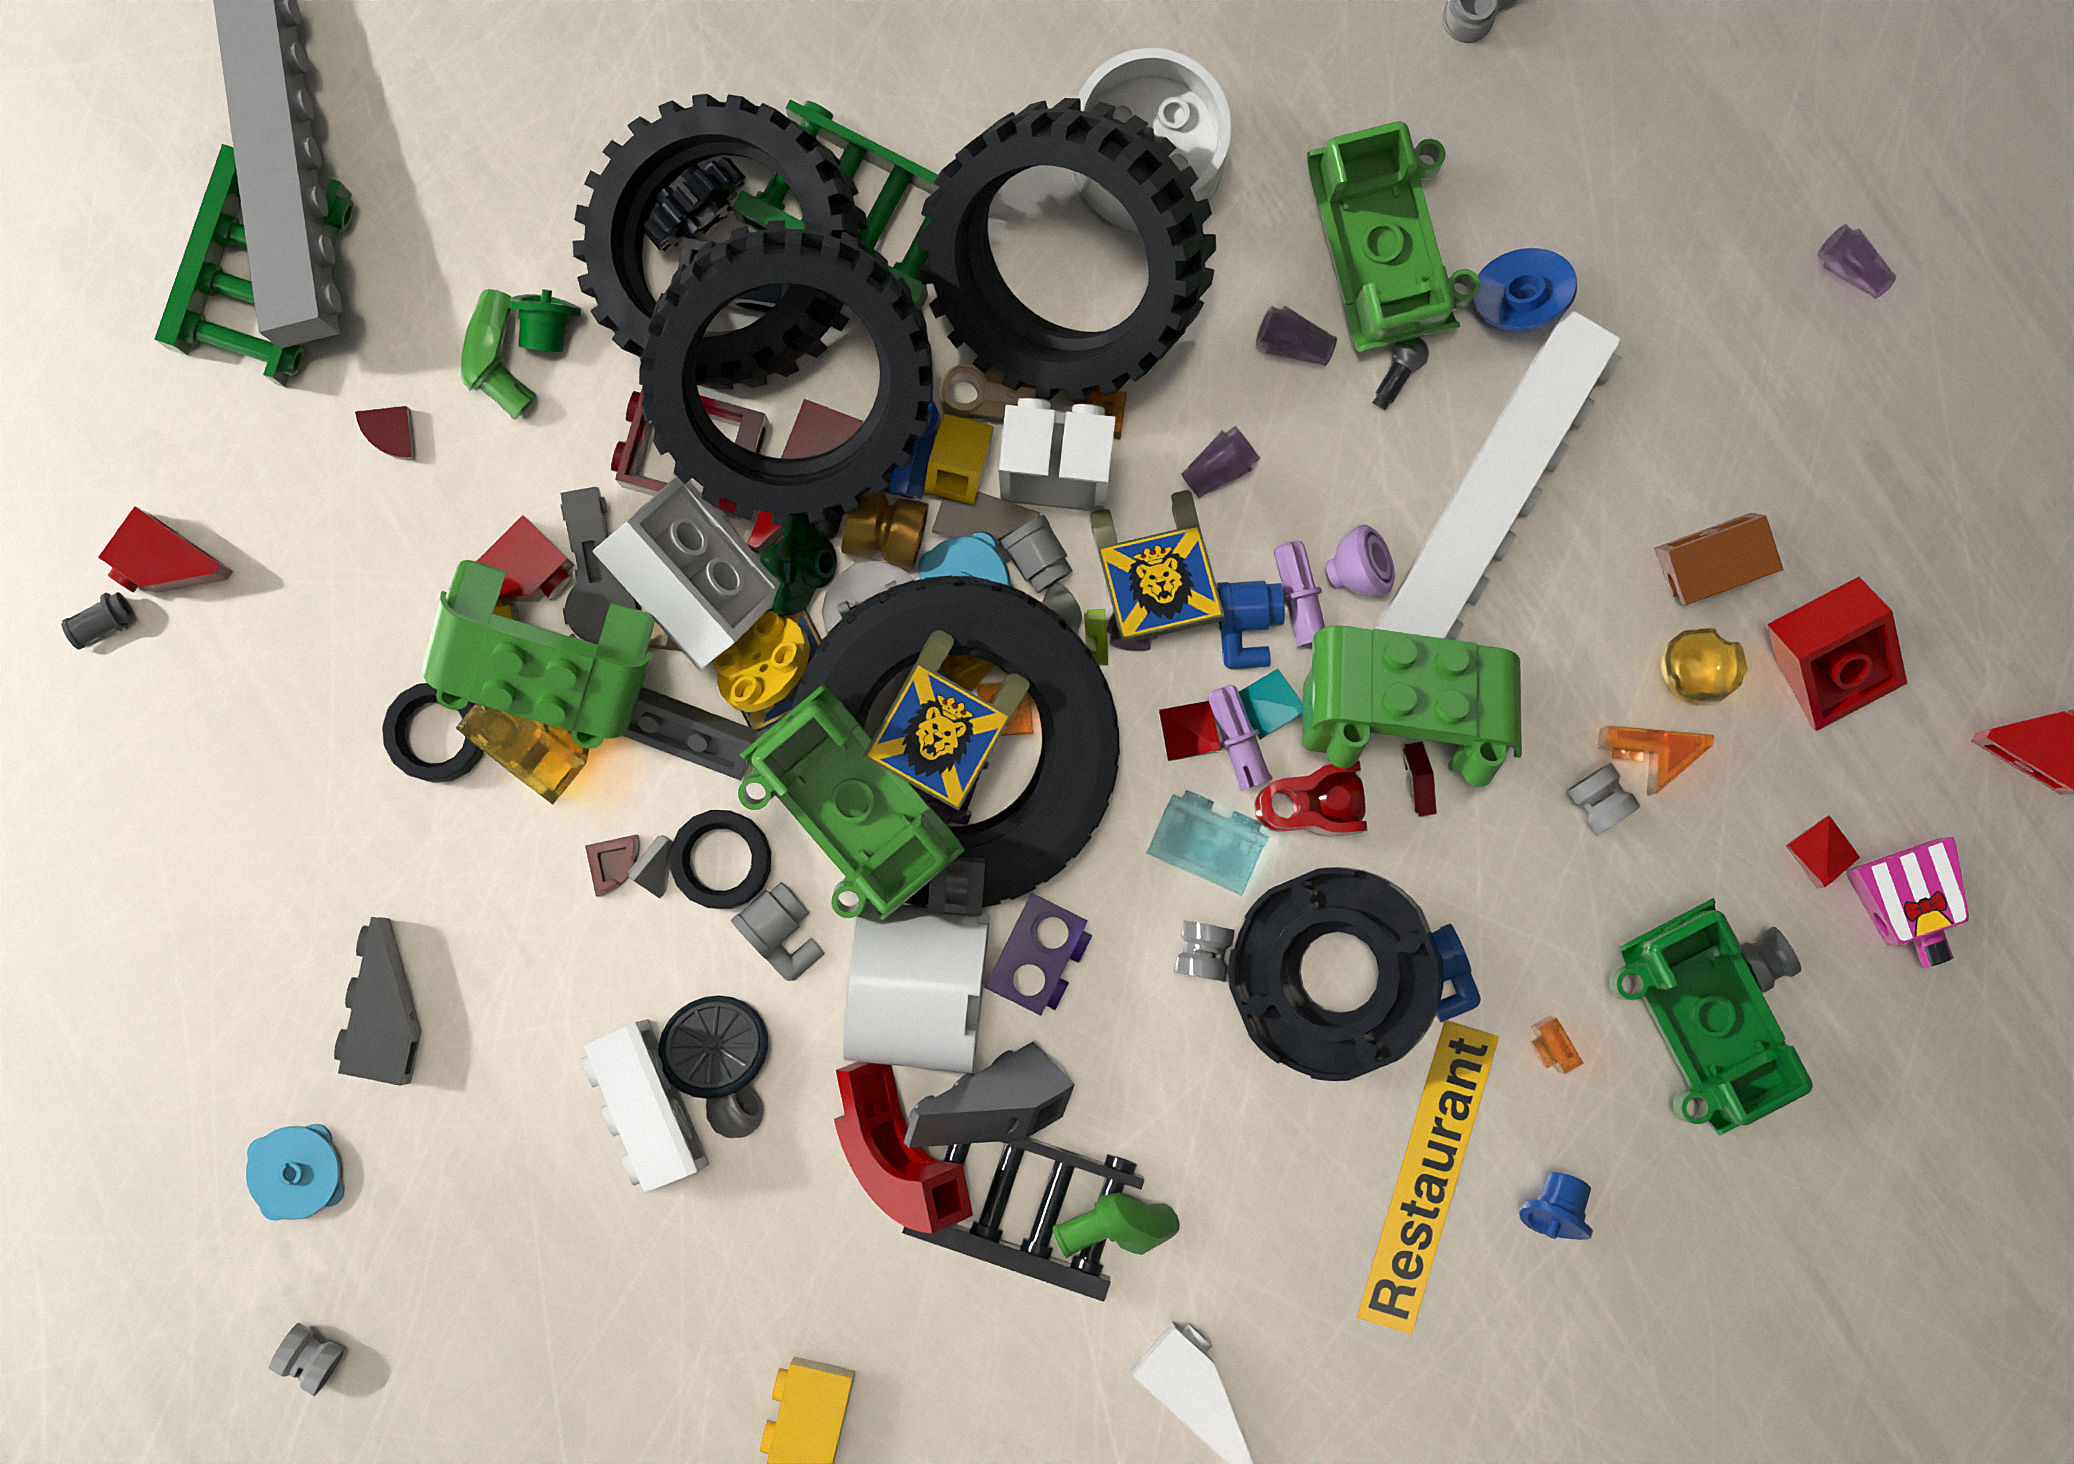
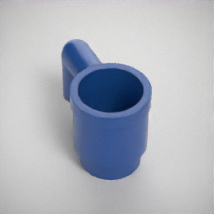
M1265 580L1217 583V590L1225 620L1219 622L1224 665L1229 669L1270 667L1269 646L1243 648L1242 632L1268 630L1269 626L1284 625L1285 608L1281 583L1266 584Z
M1451 923L1432 932L1443 958L1444 982L1451 979L1456 994L1441 1000L1436 1014L1440 1023L1475 1009L1481 1001L1479 991L1471 974L1469 960Z

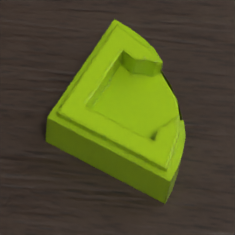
M1087 610V613H1084L1086 645L1099 666H1108L1106 610Z

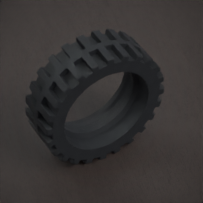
M709 94L692 95L693 106L684 108L672 100L658 106L662 118L650 123L639 116L627 126L634 135L623 146L613 140L610 141L602 153L611 160L601 175L590 170L584 185L594 190L589 206L577 204L574 217L575 221L585 225L584 240L572 241L573 257L585 262L588 270L587 274L578 276L577 279L581 292L595 298L598 304L591 309V313L598 324L611 329L615 333L612 340L621 349L638 356L640 362L643 356V345L657 303L648 290L643 271L642 248L645 234L643 231L646 229L644 223L649 220L650 213L657 203L655 199L660 191L669 186L685 169L713 157L726 155L749 158L768 166L782 177L796 196L804 217V230L807 221L822 224V233L839 239L842 232L848 233L858 238V247L869 254V248L859 242V230L867 229L868 224L866 213L855 206L853 196L859 192L853 179L842 172L839 167L841 161L829 148L777 109L764 103L756 106L743 96L731 94L727 95L726 102H719ZM790 284L776 305L750 325L732 331H705L696 358L697 385L702 383L717 389L733 390V384L742 383L754 388L767 385V375L777 373L788 377L798 372L799 367L795 362L804 354L818 358L828 348L820 339L830 327L842 332L850 319L840 313L844 303L821 290Z
M1064 98L1050 109H1048L1047 103L1044 100L1028 105L1017 115L1014 112L1007 114L955 154L956 159L945 166L934 180L939 189L925 199L921 215L932 219V221L917 233V249L928 251L929 261L919 268L922 285L933 283L937 297L929 303L935 319L946 315L954 328L947 338L956 349L965 342L978 355L972 364L981 372L985 373L993 366L1006 374L1002 385L1015 391L1024 383L1035 385V397L1051 400L1061 389H1066L1069 392L1070 401L1086 400L1097 387H1100L1102 394L1106 396L1119 391L1130 378L1136 382L1147 374L1186 332V328L1195 320L1204 305L1200 297L1212 285L1215 270L1205 267V262L1217 250L1216 234H1204L1202 226L1212 215L1208 199L1196 201L1190 188L1199 178L1191 165L1180 171L1169 155L1177 147L1166 136L1156 144L1143 134L1148 122L1134 115L1126 123H1123L1113 118L1115 106L1099 102L1090 111L1085 112L1081 111L1080 98ZM1039 165H1047L1078 172L1107 189L1130 214L1144 243L1149 278L1148 286L1141 302L1134 312L1120 324L1108 330L1097 332L1078 331L1056 325L1026 307L1005 283L991 252L988 235V214L992 200L999 189L1011 177L1021 171Z
M785 220L768 221L766 230L749 233L746 225L732 230L730 239L717 246L712 240L701 247L697 258L688 266L683 263L673 274L670 286L664 294L661 293L656 303L644 341L643 356L639 368V385H643L644 392L641 404L644 420L652 421L655 429L653 443L659 454L664 455L669 452L675 460L673 473L684 485L693 478L703 486L702 499L716 507L719 500L724 498L737 504L735 516L750 521L753 510L773 513L772 525L788 526L789 514L808 513L810 524L826 521V509L842 505L844 512L847 514L860 508L861 495L870 489H873L877 495H880L890 486V474L897 466L905 469L914 457L913 445L918 436L923 437L928 425L929 403L933 402L931 344H929L927 335V324L922 310H917L912 300V290L904 278L901 277L897 280L888 270V260L879 252L875 251L872 255H869L858 247V238L842 232L839 239L822 233V224L807 221L805 230L785 228ZM776 284H796L812 287L832 295L858 316L873 340L880 369L879 387L874 405L868 417L855 434L829 452L797 459L774 458L752 452L727 438L716 427L703 406L696 382V358L701 339L711 321L726 305L737 297L760 287Z

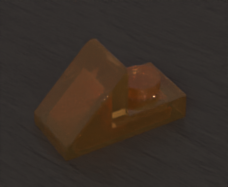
M1608 725L1599 729L1598 750L1612 751V760L1622 762H1643L1644 754H1649L1647 795L1649 796L1660 792L1711 748L1714 735Z

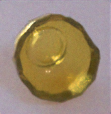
M1715 628L1682 631L1665 645L1660 660V671L1669 692L1680 701L1693 706H1712L1721 702L1742 685L1748 669L1744 649L1739 642L1726 641L1717 633Z

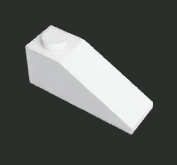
M1172 1321L1132 1366V1376L1228 1464H1254L1213 1358L1207 1353L1212 1344L1192 1325L1188 1324L1182 1330Z

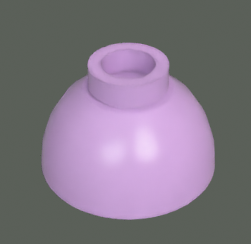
M1363 524L1350 531L1338 545L1335 558L1329 559L1326 563L1328 577L1336 589L1346 587L1360 595L1379 596L1389 593L1394 584L1395 569L1388 546L1382 536L1368 525Z

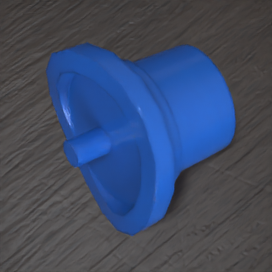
M1558 1172L1549 1173L1540 1196L1536 1200L1525 1201L1519 1213L1520 1219L1528 1228L1553 1239L1557 1237L1577 1240L1590 1239L1593 1229L1584 1221L1591 1187L1574 1176Z

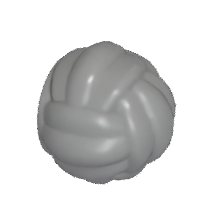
M748 1085L736 1093L725 1097L706 1100V1117L716 1133L726 1138L746 1137L757 1129L761 1123L763 1113L761 1100Z

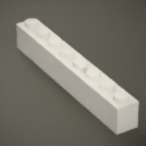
M1571 308L1557 319L1375 629L1456 640L1464 625L1456 620L1466 602L1475 606L1490 581L1489 578L1483 575L1492 558L1501 562L1516 537V534L1509 531L1511 525L1519 513L1527 517L1538 501L1543 490L1535 486L1545 469L1553 473L1564 457L1569 446L1563 443L1562 439L1571 424L1579 429L1590 413L1595 401L1588 398V395L1597 380L1606 384L1616 369L1621 357L1616 355L1614 351L1622 338Z

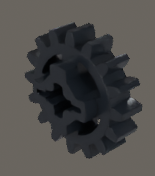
M725 156L717 162L712 160L704 170L697 164L685 169L680 177L669 186L663 188L657 195L655 200L660 207L650 213L652 218L644 223L646 229L643 232L659 250L663 249L664 252L668 251L672 246L678 247L682 243L683 238L704 239L714 227L725 221L732 213L730 201L737 197L738 193L736 191L744 186L743 180L746 178L745 175L730 158L727 159Z

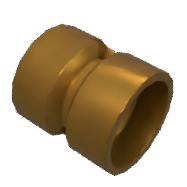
M873 490L867 491L861 495L860 508L847 515L841 552L870 560L880 551L883 554L884 560L890 562V565L913 570L923 539L929 504L899 498L893 505H889L885 493L877 495Z

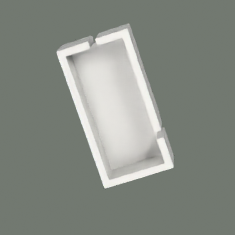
M1021 398L1018 399L1017 406L1006 405L998 469L1001 499L1012 503L1085 511L1104 509L1109 480L1115 417L1104 416L1105 408L1087 404H1075L1072 406V412L1066 411V413L1050 410L1051 403L1040 399Z

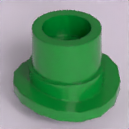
M542 289L541 295L525 294L509 299L508 308L519 310L520 347L548 352L563 351L566 326L569 325L570 315L581 316V308L579 306L552 297V290Z

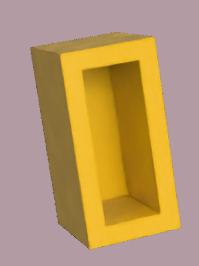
M795 1356L790 1363L789 1370L779 1368L772 1394V1400L781 1401L776 1422L766 1421L759 1452L769 1454L766 1464H834L856 1371Z

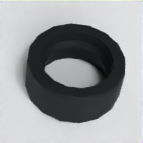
M420 683L401 692L388 707L382 725L384 748L392 763L408 776L432 783L453 781L470 772L481 759L488 739L486 718L478 704L468 701L464 708L457 710L465 723L466 732L463 746L453 758L442 763L431 764L421 761L411 753L406 744V723L416 708L426 703L438 702L436 697L437 689L428 683Z
M709 810L693 816L678 830L670 847L669 868L676 886L689 900L706 908L732 909L748 903L763 889L771 872L772 852L765 834L751 819L731 810ZM714 829H729L740 834L748 843L752 854L751 868L747 877L737 887L726 891L712 890L703 886L694 877L690 866V852L695 842L704 833Z

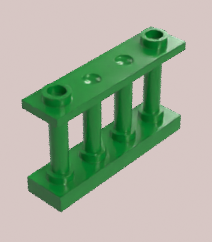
M791 99L789 100L785 108L789 119L794 120L815 137L818 136L844 149L839 159L841 161L839 167L843 173L853 179L862 160L890 173L867 216L868 228L859 231V242L868 247L869 255H872L875 252L874 247L908 183L933 194L939 189V186L934 183L938 174L832 121L833 114L817 103L806 101L803 106ZM776 172L772 175L764 192L758 191L754 197L741 190L732 207L737 221L757 231L766 230L768 221L785 220V228L804 229V217L799 220L783 211L786 206L782 201L790 187ZM925 217L918 232L931 223L932 219ZM916 234L902 262H895L893 267L888 265V270L897 280L901 277L904 278L912 290V300L918 310L922 309L928 297L927 285H922L919 268L924 265L929 255L928 251L917 249Z
M222 144L154 340L168 350L187 356L192 344L196 345L199 341L267 362L263 375L276 385L286 387L289 376L297 374L303 360L304 349L300 344L280 348L272 342L207 322L205 315H203L209 295L214 296L216 292L255 304L252 282L224 273L222 267L219 266L226 247H231L234 243L247 248L244 225L239 224V218L236 217L241 205L234 148ZM330 179L325 194L328 203V215L323 217L325 233L330 238L334 248L339 230H345L351 221L354 202L350 200L351 192L340 181Z

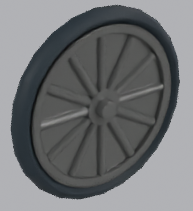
M719 995L700 998L679 1009L669 1019L663 1029L658 1045V1055L663 1065L662 1071L669 1080V1083L687 1095L704 1099L725 1097L736 1093L748 1085L759 1073L768 1051V1033L759 1014L745 1002L733 997Z

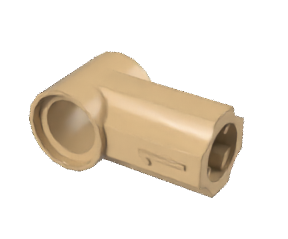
M960 364L950 368L943 377L939 392L940 405L946 414L961 418L974 417L1003 422L1006 405L1017 406L1018 399L1021 398L1040 400L1042 398L1035 397V385L1024 383L1015 391L1002 385L1006 374L983 373L978 368L969 364ZM958 381H965L975 387L977 397L970 403H959L951 397L949 388Z

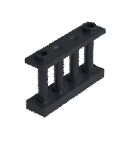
M1031 1137L1025 1140L1000 1141L1005 1143L980 1219L979 1221H973L971 1229L959 1224H953L930 1234L915 1231L905 1226L903 1228V1234L1104 1302L1111 1280L1110 1276L1101 1273L1104 1265L1099 1263L1107 1239L1082 1249L1079 1256L1073 1255L1070 1263L1051 1256L1053 1247L1049 1246L1053 1234V1226L1056 1225L1075 1167L1105 1177L1099 1197L1113 1193H1122L1125 1184L1142 1190L1145 1179L1142 1175L1135 1173L1136 1163L1111 1154H1107L1105 1162H1101ZM971 1144L948 1145L943 1162L963 1164L964 1167ZM1026 1150L1055 1160L1029 1239L1023 1238L1020 1246L1001 1239L1003 1230L999 1229L1024 1151Z

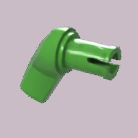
M487 289L479 295L467 326L461 354V379L469 391L481 389L515 420L526 410L537 395L517 380L502 365L504 360L501 357L503 355V342L511 311L508 308L511 296L498 290Z
M1113 1193L1098 1197V1202L1094 1203L1095 1209L1063 1224L1053 1226L1056 1241L1063 1255L1068 1258L1073 1253L1107 1238L1111 1242L1116 1241L1122 1249L1143 1255L1174 1237L1179 1231L1180 1223L1177 1214L1166 1204L1147 1205L1130 1195Z

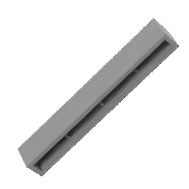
M213 0L258 331L280 348L340 334L337 315L342 313V301L337 287L332 282L330 266L335 264V252L330 238L325 233L323 217L328 215V203L322 188L318 184L316 169L321 167V155L318 145L311 135L310 120L314 119L315 112L311 97L304 86L303 73L307 72L308 63L304 49L298 42L296 25L301 23L298 4L296 0Z

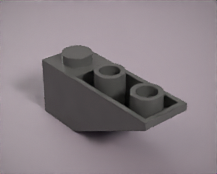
M371 917L369 926L363 925L358 936L356 955L362 957L358 978L352 977L347 988L345 1007L350 1008L351 1013L347 1029H341L338 1034L334 1049V1059L340 1061L339 1074L401 1086L411 1083L422 1031L390 918Z
M1031 1042L1016 1052L1008 1050L1002 1053L991 1066L977 1074H965L957 1080L951 1089L939 1096L929 1095L919 1101L910 1113L911 1121L904 1143L908 1148L1025 1140L1063 1117L1075 1084L1034 1042Z

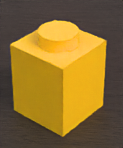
M943 413L928 462L924 493L974 505L988 461L994 426L977 422L971 418H961Z

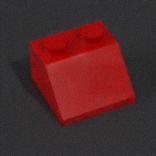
M1860 577L1767 624L1776 662L1815 731L1908 684L1893 611Z

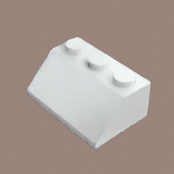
M677 476L592 551L644 610L653 617L654 621L698 670H701L734 644L773 605L776 592L781 584L762 565L760 559L715 508L702 499V494L689 480L684 485Z
M649 1019L633 1022L583 1045L587 1056L581 1058V1064L590 1085L593 1088L600 1085L608 1104L601 1107L606 1126L613 1137L620 1134L628 1154L621 1156L625 1172L633 1186L641 1184L644 1193L694 1174L709 1165L677 1088L669 1083V1080L662 1071L663 1065L658 1055L659 1043Z

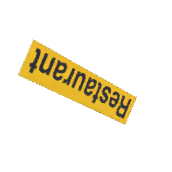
M1447 1020L1444 1021L1356 1318L1412 1335L1499 1036Z

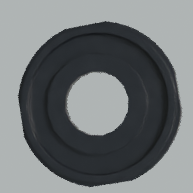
M1318 868L1268 889L1257 899L1244 916L1246 919L1239 931L1235 947L1230 952L1229 988L1249 1037L1263 1053L1277 1064L1282 1063L1295 1071L1311 1076L1310 1078L1349 1081L1402 1059L1415 1048L1430 1028L1441 1002L1444 982L1443 958L1421 907L1403 889L1377 874L1355 868ZM1342 932L1354 935L1365 942L1376 957L1379 971L1376 989L1369 1000L1356 1010L1346 1012L1327 1010L1314 1002L1303 986L1301 976L1303 956L1310 945L1325 934Z

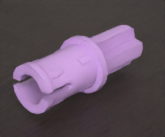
M1294 541L1276 547L1274 554L1285 593L1284 603L1287 602L1297 638V647L1311 645L1313 636L1317 631L1325 628L1317 596V594L1322 593L1321 587L1315 588L1304 544L1302 541Z
M1228 685L1212 691L1208 694V700L1224 740L1220 743V747L1226 746L1240 783V790L1242 791L1272 780L1273 778L1269 774L1255 735L1260 734L1259 730L1252 729L1237 687L1235 685Z

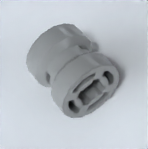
M1612 763L1601 767L1567 790L1575 804L1584 806L1588 812L1587 822L1596 835L1611 828L1640 808V804L1634 795L1624 792L1620 786V775ZM1611 788L1614 789L1613 792L1609 793L1593 805L1591 804V801L1603 795Z
M1184 920L1181 937L1185 943L1183 952L1176 957L1174 972L1225 982L1228 966L1224 961L1226 949L1232 946L1235 930ZM1195 949L1211 952L1213 956L1211 958L1194 954Z
M297 1323L280 1344L270 1362L269 1369L282 1377L291 1375L294 1378H299L301 1389L316 1396L339 1364L344 1349L332 1342L320 1344L314 1338L313 1330L301 1323Z

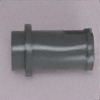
M105 592L100 596V602L70 618L63 619L61 626L68 641L74 648L80 650L88 643L115 629L119 631L126 630L128 622L134 619V613L130 604L120 592L113 595Z

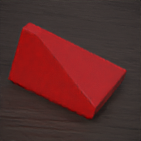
M1209 701L1159 710L1168 761L1221 751L1215 719Z
M1830 815L1824 817L1786 845L1816 888L1828 886L1861 858Z

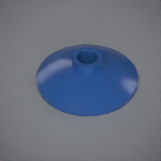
M1540 248L1514 250L1495 258L1478 274L1480 289L1473 301L1478 314L1486 322L1497 328L1510 331L1536 329L1555 321L1572 305L1577 293L1576 273L1568 260L1553 251Z

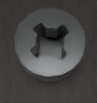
M1771 927L1764 931L1762 939L1754 944L1747 942L1741 944L1743 949L1741 954L1763 993L1774 988L1775 980L1784 975L1793 977L1802 970L1792 946L1776 927Z

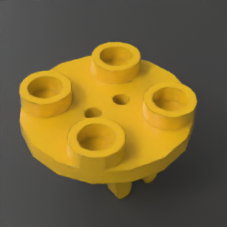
M773 611L765 612L734 644L713 660V667L718 672L717 684L720 695L736 710L745 712L764 710L768 713L775 707V703L785 698L797 685L808 665L810 644L806 632L789 618H782Z

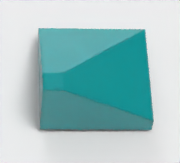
M1279 669L1272 671L1239 691L1252 728L1259 730L1260 734H1257L1260 740L1303 714V703Z

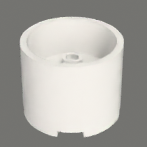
M1139 48L1126 51L1100 65L1085 81L1077 96L1081 100V111L1088 112L1099 102L1115 106L1114 119L1126 123L1131 117L1136 115L1148 122L1143 134L1156 144L1166 136L1177 147L1169 157L1180 171L1191 165L1199 178L1190 187L1195 200L1208 199L1209 202L1220 184L1231 138L1230 109L1224 92L1216 79L1194 59L1182 53L1163 48ZM1071 170L1075 186L1081 198L1085 199L1097 214L1113 223V226L1118 229L1140 234L1130 214L1107 189L1089 177Z
M870 902L864 905L863 910L857 916L852 948L844 1025V1060L973 1074L990 913H982L981 916L928 913L927 907L902 904L894 912L881 920Z

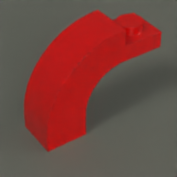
M858 1061L835 1070L845 1114L834 1119L836 1131L852 1171L874 1203L899 1224L915 1231L930 1234L973 1216L963 1164L939 1161L929 1156L921 1147L908 1148L904 1143L908 1128L901 1112L892 1065Z

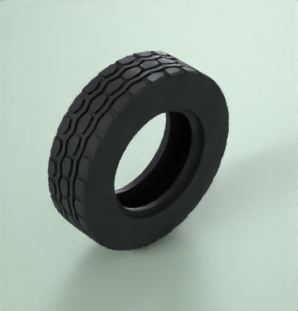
M952 575L925 577V579L912 580L888 588V590L880 594L877 593L856 606L849 614H846L828 632V635L820 642L809 660L801 677L791 710L824 684L864 728L869 710L881 690L897 674L916 663L930 634L937 630L949 634L954 639V644L947 655H964L980 658L1001 667L1010 674H1018L1029 681L1027 691L1036 704L1042 729L1040 757L1029 784L1011 805L997 815L974 824L948 826L965 849L958 857L985 858L982 908L1001 904V900L1008 898L1011 900L1035 890V885L1043 881L1045 883L1067 867L1066 863L1072 857L1075 859L1092 838L1090 834L1095 828H1098L1109 805L1108 800L1111 793H1113L1119 766L1117 762L1120 755L1117 713L1107 680L1090 649L1062 617L1042 602L1025 594L1023 591L1000 582L990 581L989 579L969 576L952 577ZM929 882L904 903L926 907L928 905Z

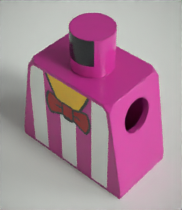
M1954 837L1938 838L1846 870L1849 881L1887 945H1901L1913 941L1923 968L1936 966L1954 959L1944 930L1969 920Z

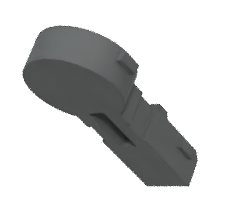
M595 486L560 493L563 521H566L571 552L575 553L578 570H575L577 583L569 592L565 608L562 609L565 624H569L571 630L579 638L598 644L610 602L642 611V606L592 552L608 537L605 514L608 513L605 497H601L599 487ZM596 578H601V580H602V581H600V582H595V583H590V582H589V581H591V580H593V579H596Z

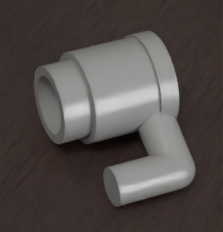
M1448 0L1442 14L1444 28L1453 39L1459 42H1477L1489 33L1497 12L1517 0Z
M1045 515L1039 516L1021 526L998 544V551L1006 564L1013 560L1025 581L1030 580L1037 593L1052 586L1055 582L1060 581L1073 571L1065 559L1068 555L1049 526L1050 523Z
M782 882L772 891L766 890L745 910L730 920L756 951L787 981L796 980L825 954L811 938L792 956L781 945L800 927L798 923L809 914L806 908Z

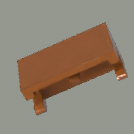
M1756 513L1745 514L1654 548L1672 596H1679L1683 605L1697 602L1784 570L1767 516Z

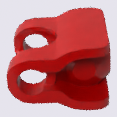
M1357 761L1350 768H1339L1329 764L1308 776L1282 778L1273 781L1262 789L1255 798L1254 808L1257 821L1264 828L1276 832L1308 830L1321 836H1343L1368 831L1367 821H1362L1366 814L1363 782L1356 774L1361 771L1360 761ZM1276 793L1285 794L1292 799L1294 809L1291 817H1280L1274 812L1272 798Z

